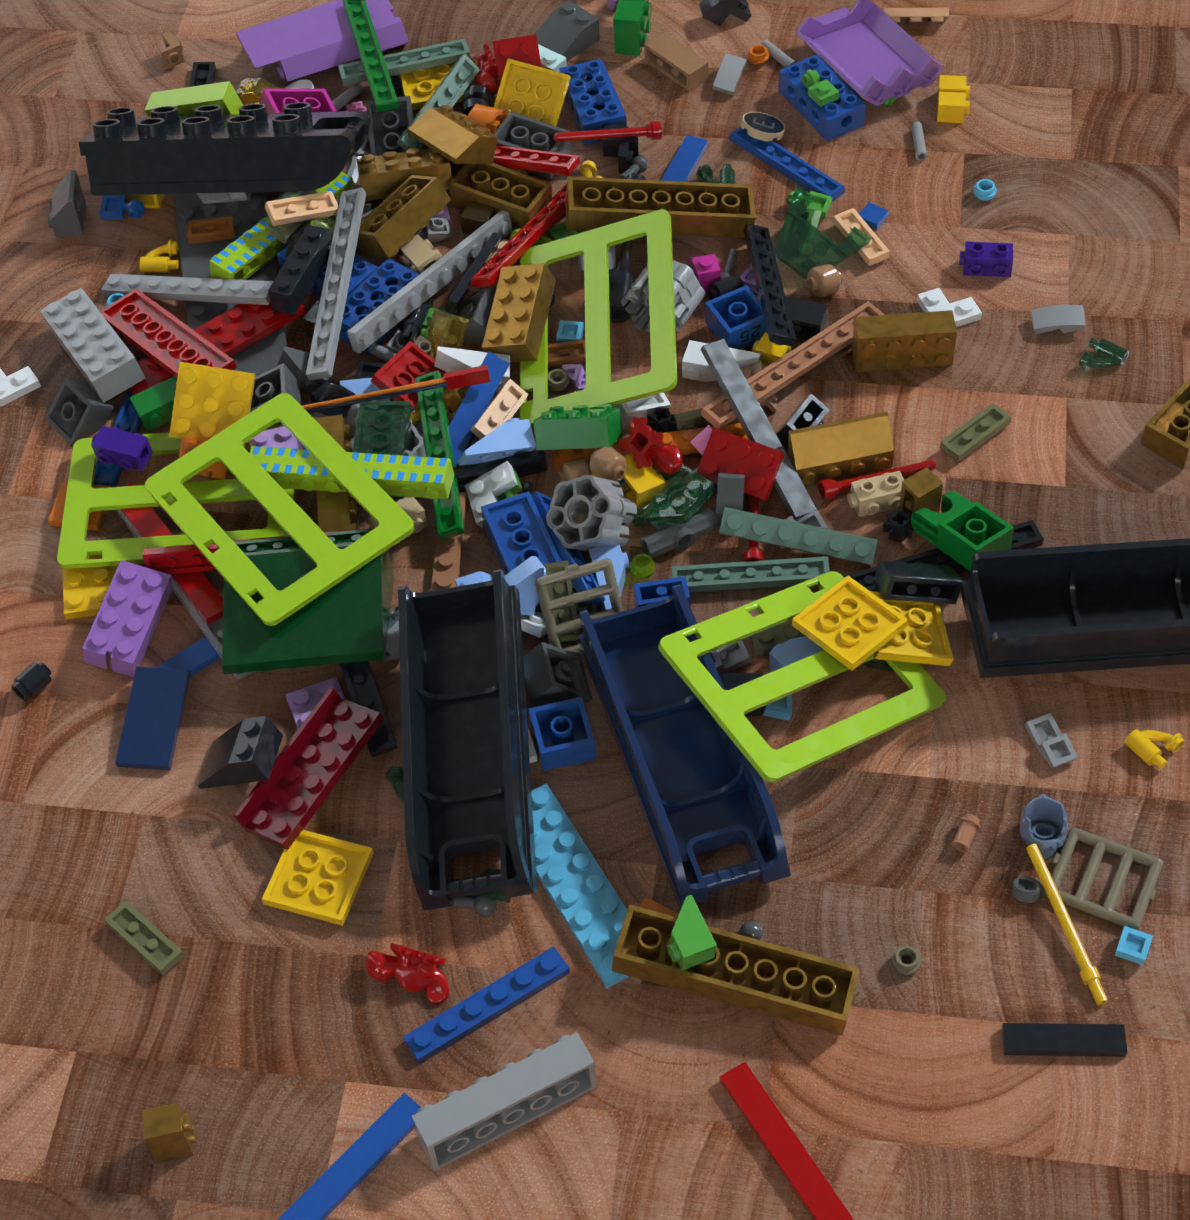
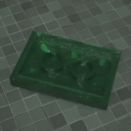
M410 401L360 402L353 452L405 456L411 412Z

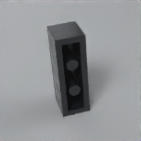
M879 561L873 585L884 600L956 604L963 580L951 566Z

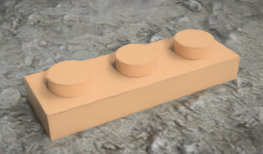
M949 8L883 9L896 23L900 22V19H909L911 23L922 22V19H931V22H944V18L949 17Z
M332 191L268 201L265 205L273 226L337 215L339 208Z
M854 208L833 216L835 226L868 266L889 258L890 251Z
M509 379L470 431L481 440L511 419L528 394Z

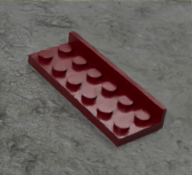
M329 688L275 759L269 780L259 781L235 812L234 818L246 832L288 850L383 722L384 717L380 712L341 698L335 689Z

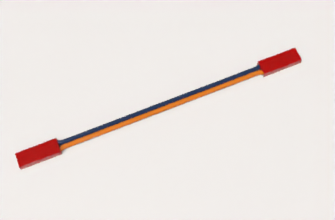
M484 365L444 373L445 377L303 405L302 407L308 413H314L440 387H447L448 390L491 381L488 367Z

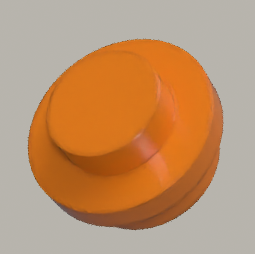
M754 45L750 48L747 58L751 63L761 65L769 60V52L763 45Z

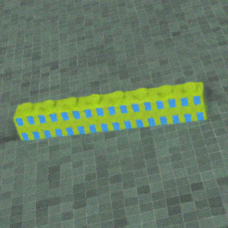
M341 172L332 182L315 191L318 193L332 191L335 199L341 197V192L353 189V178ZM299 191L298 193H296L295 195H292L291 197H297V196H299L303 191ZM267 216L209 260L210 278L246 280L287 247L289 241L284 244L267 232V227L271 223L269 216ZM311 219L302 228H304L307 225H313L315 219Z
M251 446L250 454L283 489L318 490L333 493L347 492L307 449ZM347 452L388 495L404 496L407 498H449L454 478V471L449 458Z

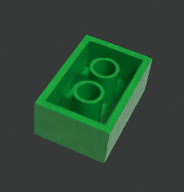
M611 404L598 405L597 409H588L587 405L574 406L573 410H564V406L550 407L549 411L542 412L540 417L533 420L536 450L603 448L605 446H612L618 439L623 437L620 408H612Z

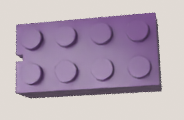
M123 560L120 561L83 645L82 651L85 663L108 669V654H111L112 671L134 678L136 666L140 667L172 592L171 575Z

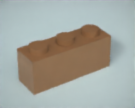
M662 32L644 44L645 61L690 92L708 80V62L666 33Z

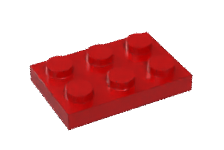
M536 34L492 42L499 84L501 83L508 58L542 68Z
M410 341L378 370L370 381L380 390L415 384L416 377L437 370L441 374V378L445 377L444 373L447 372L435 367V360ZM417 392L391 397L408 412L419 402Z
M713 427L696 476L718 483L719 473L744 475V493L767 501L785 453Z

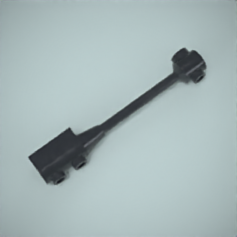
M631 173L625 178H620L646 180L639 173ZM633 240L623 242L621 260L617 271L609 270L610 322L623 323L630 319V315H633L625 310L630 300L625 306L621 305V299L635 282L630 262Z

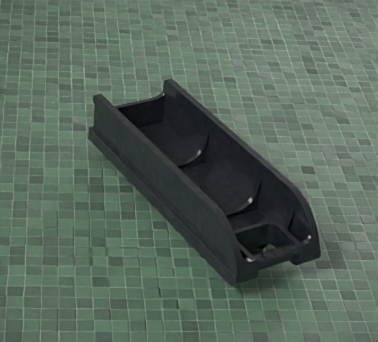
M306 102L284 105V113H267L265 104H247L239 107V114L223 115L222 106L205 105L194 109L195 116H179L177 107L163 106L150 110L151 117H135L133 108L122 107L108 110L106 112V120L92 123L93 130L79 141L80 155L86 157L90 192L94 196L312 191L332 182L342 172L348 160L360 149L369 131L370 116L363 111L311 112V104Z
M1190 538L977 552L973 555L968 581H962L960 592L980 678L1190 664Z
M502 569L493 570V580L436 591L415 593L411 592L407 586L398 587L405 837L410 870L417 894L422 903V908L425 911L451 907L456 897L502 890L507 898L536 894L537 876L519 590L515 585L509 586ZM500 849L501 872L453 880V861L457 856Z

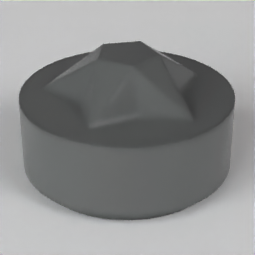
M1019 877L1013 881L1011 893L1015 899L1021 902L1032 903L1040 899L1042 886L1034 878Z

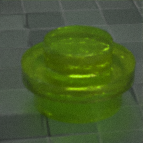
M638 554L630 562V572L636 578H648L655 572V562L647 554Z

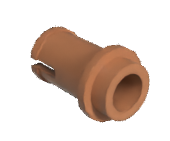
M965 814L964 817L959 819L960 826L951 843L955 849L962 852L969 850L975 833L980 831V819L972 814Z

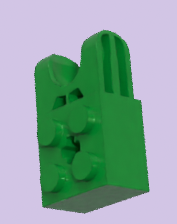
M649 0L618 1L613 18L615 53L640 56L642 47L647 42L646 33H650L652 6Z
M951 490L942 495V513L934 512L927 508H921L912 513L911 523L913 529L969 571L971 570L975 553L1011 550L1014 527L977 501L972 503L956 491Z

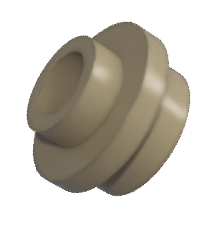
M554 369L548 373L549 390L561 392L569 387L570 378L564 370Z
M902 946L895 950L892 955V965L901 974H914L921 967V955L912 946ZM903 959H908V960H910L912 963H911V964H904V963H902L901 961H902Z

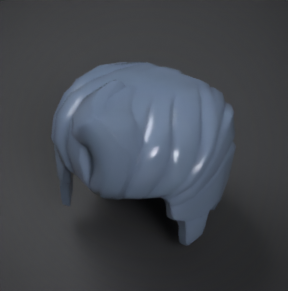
M1041 794L1031 800L1023 809L1020 818V835L1028 846L1037 844L1043 858H1051L1056 850L1063 846L1066 840L1068 818L1062 803Z

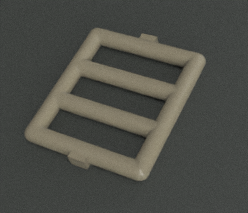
M609 558L581 566L575 563L566 566L567 570L540 577L535 581L550 645L577 655L582 654L579 644L562 648L559 639L560 634L583 628L580 618L556 625L553 614L555 610L609 595L612 608L590 614V618L596 619L623 612L613 563ZM599 571L604 572L605 585L550 601L548 586Z
M1073 827L1068 831L1060 854L1056 853L1052 863L1054 869L1051 877L1065 905L1123 927L1127 926L1138 930L1148 904L1152 903L1157 890L1154 888L1161 872L1163 861L1158 857ZM1078 840L1092 845L1094 848L1074 896L1058 890ZM1105 851L1121 856V860L1104 904L1101 906L1087 901L1086 898ZM1135 861L1149 866V870L1130 917L1114 911L1131 864Z

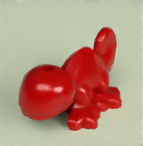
M486 42L483 44L484 53H476L470 57L480 69L474 77L477 80V85L486 87L491 92V96H494L498 93L500 84L497 80L498 72L495 55Z
M632 417L633 420L627 425L630 437L617 440L620 445V452L632 454L633 460L636 461L637 469L651 467L653 464L651 457H653L659 471L666 474H674L679 471L683 464L681 450L675 445H664L662 440L664 434L652 430L647 425L645 417Z
M391 943L390 949L397 957L378 951H369L368 955H366L365 968L373 979L388 982L395 976L401 987L407 991L419 992L425 989L426 998L433 1005H441L447 1000L450 992L449 982L446 975L436 967V965H444L446 959Z

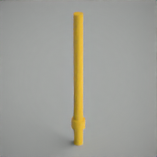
M1031 844L1026 847V850L1081 969L1079 974L1084 985H1088L1096 1004L1102 1005L1108 999L1099 982L1101 979L1096 966H1092L1037 844Z

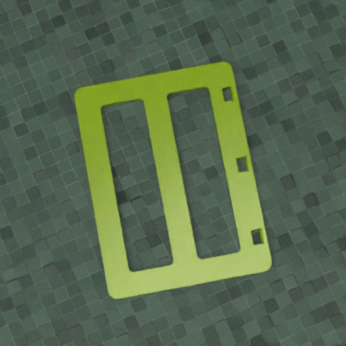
M660 209L529 248L520 257V265L544 263L548 268V265L584 254L586 387L581 391L548 399L547 316L537 360L520 362V388L526 393L533 392V400L527 401L526 398L520 406V420L529 419L531 427H534L533 420L540 417L542 412L549 411L550 407L564 406V410H573L574 406L587 405L588 409H597L598 405L611 404L614 406L667 392L676 386L677 359L671 216L667 210ZM647 236L651 370L648 373L611 382L608 249L613 245Z
M281 393L158 471L145 482L148 493L260 620L268 626L277 625L409 536L415 528L411 517L288 393ZM275 423H282L379 525L345 549H339L243 447V444ZM217 461L222 462L317 567L284 590H277L183 486V483ZM169 496L176 500L171 506L164 500ZM212 543L219 548L213 554L207 549ZM258 592L263 599L256 604L250 596Z
M283 424L272 425L271 427H269V428L266 429V430L273 429V428H278V427H282V426H284V425H283ZM170 432L142 434L148 438L153 451L151 456L179 454L182 438L170 437ZM93 438L79 439L74 443L57 561L61 568L116 566L120 564L121 560L133 564H145L142 556L144 549L193 544L185 534L86 541L89 514L93 511L161 506L148 493L145 485L93 488L96 462L98 461L91 446ZM249 441L246 442L245 449H251ZM237 478L183 483V486L199 504L256 500ZM283 489L295 501V489ZM172 496L164 499L169 506L176 502ZM269 513L267 527L264 529L225 531L233 541L288 536ZM102 555V559L88 560V556Z
M835 571L827 572L667 635L661 639L658 645L661 654L760 776L771 783L778 782L941 707L946 700L944 691L919 663L885 660L910 690L777 750L772 749L744 714L849 670V668L823 650L740 686L724 690L697 657L791 620L844 579L840 573ZM817 585L820 591L813 593L809 588ZM757 609L760 615L752 617L749 612ZM695 634L698 639L689 642L686 637ZM872 654L863 663L874 659V654Z

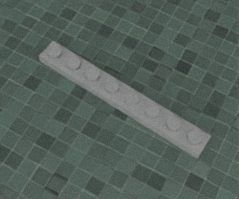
M110 274L101 291L105 297L115 293H121L125 296L137 288L150 299L269 305L270 297L268 290L273 281Z

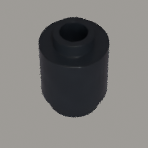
M729 276L713 282L708 290L709 299L712 300L744 286V283L739 276Z
M32 662L14 679L11 688L22 700L33 699L52 681L50 677L52 673L45 664Z

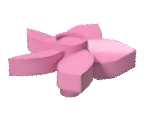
M362 101L346 104V111H363L367 113V108L363 106Z

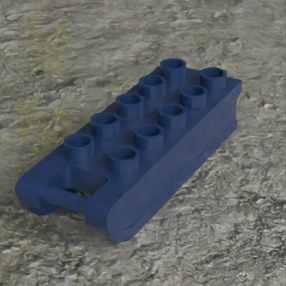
M681 584L672 586V595L662 601L620 613L591 619L587 610L579 612L583 627V634L578 635L581 651L679 908H682L685 898L689 895H692L696 904L708 901V892L758 877L762 884H766L791 876L779 821L762 777L659 651L658 645L663 637L697 624ZM695 634L686 637L689 642L698 639ZM710 653L697 657L721 688L725 690ZM735 844H742L747 848L751 861L702 875L695 858L698 855Z

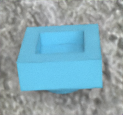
M560 320L556 336L557 343L582 340L584 322Z
M792 694L763 706V716L789 721L792 715Z
M1124 926L1115 956L1144 966L1153 935Z

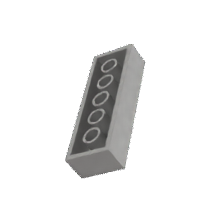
M82 288L71 291L67 296L48 304L44 309L40 310L55 338L103 403L146 379L133 354Z
M578 1033L571 1036L564 1035L558 1038L553 1045L543 1050L536 1049L529 1053L527 1058L517 1063L506 1064L496 1074L490 1077H481L475 1080L472 1086L462 1091H453L444 1100L434 1105L429 1104L421 1107L416 1114L412 1115V1120L418 1142L433 1171L597 1088L595 1063Z

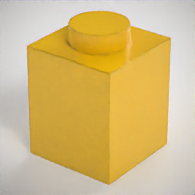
M765 332L762 338L754 343L752 352L760 353V361L767 367L789 353L791 346L776 345L770 342L768 333Z

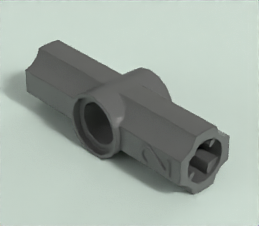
M705 508L684 519L680 516H675L669 519L662 529L640 538V544L644 554L650 559L674 548L685 550L694 543L695 538L717 529L718 521L711 508Z

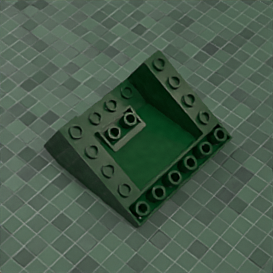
M374 528L328 532L325 534L339 549H345ZM290 536L234 542L279 591L284 590L317 567ZM386 550L274 626L265 625L224 579L222 668L224 674H241L244 672L287 668L295 669L297 667L348 664L351 662L385 659L394 584L389 551ZM258 592L250 596L256 604L263 599Z

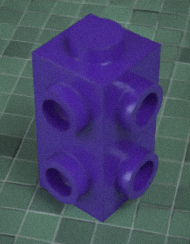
M965 241V249L960 251L959 265H963V275L1011 277L1013 243Z
M102 425L98 434L94 435L91 444L99 461L105 464H116L127 470L134 469L142 472L153 453L147 437L139 433H128L117 427L110 428Z

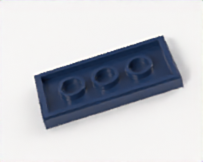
M136 666L115 761L117 767L171 770L190 679L189 670Z

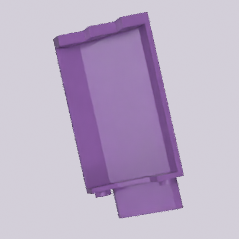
M343 0L328 2L236 32L254 68H260L277 62L279 66L276 67L280 80L283 79L285 84L292 80L360 59L343 6ZM365 0L381 51L394 47L398 48L409 43L403 23L399 16L395 17L394 8L389 0Z
M858 0L851 10L843 7L817 18L808 15L805 21L796 28V34L863 99L875 106L884 104V100L891 97L897 99L910 94L912 89L919 86L922 88L930 86L944 68L939 61L870 0Z

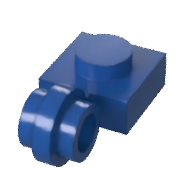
M125 195L103 196L99 215L105 220H124L125 212H128V215L132 218H141L145 213V206L142 201L133 199L130 203H127Z

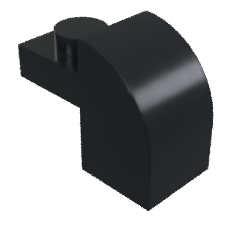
M702 0L699 4L703 18L719 26L730 14L746 22L752 16L746 0Z
M605 124L604 130L629 127L623 125ZM638 137L602 139L603 156L618 157L619 173L625 172L629 164H633V158L639 156Z

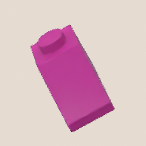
M707 254L686 258L687 265L693 270L700 286L704 289L705 293H708L710 284L721 280V270L716 255Z

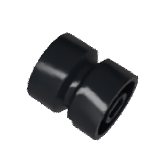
M481 85L468 87L463 94L462 113L468 115L475 104L491 107L492 96L489 89Z
M322 382L314 387L311 393V402L313 404L349 397L350 393L342 386L331 382ZM351 405L319 412L328 416L344 415L348 412Z

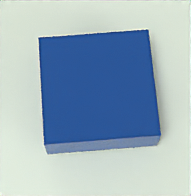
M868 202L859 215L870 228L877 230L887 219L889 210Z

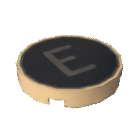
M748 112L742 117L741 128L743 130L747 129V134L753 138L773 141V138L780 140L784 136L785 125L781 120L772 115L761 112Z

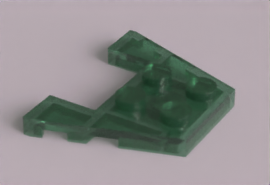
M797 185L774 253L776 258L807 279L810 269L826 264L835 267L868 245L871 238L854 226L840 245L801 217L815 197Z
M684 464L674 474H666L657 470V473H660L664 480H668L665 488L653 497V501L645 509L637 508V514L628 512L626 514L634 517L631 523L635 527L644 526L647 522H656V525L684 524L690 520L716 489L711 481Z

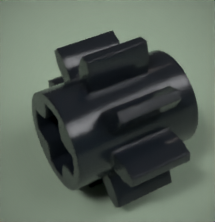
M655 408L652 414H647V425L657 433L676 431L675 414L671 415L669 408Z
M896 510L891 515H886V522L883 523V532H889L888 540L902 543L907 538H912L914 529L910 520V513Z

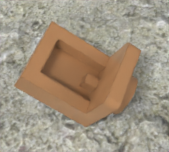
M170 31L163 33L165 48L160 50V55L164 68L168 69L185 62L180 39L178 37L175 38Z

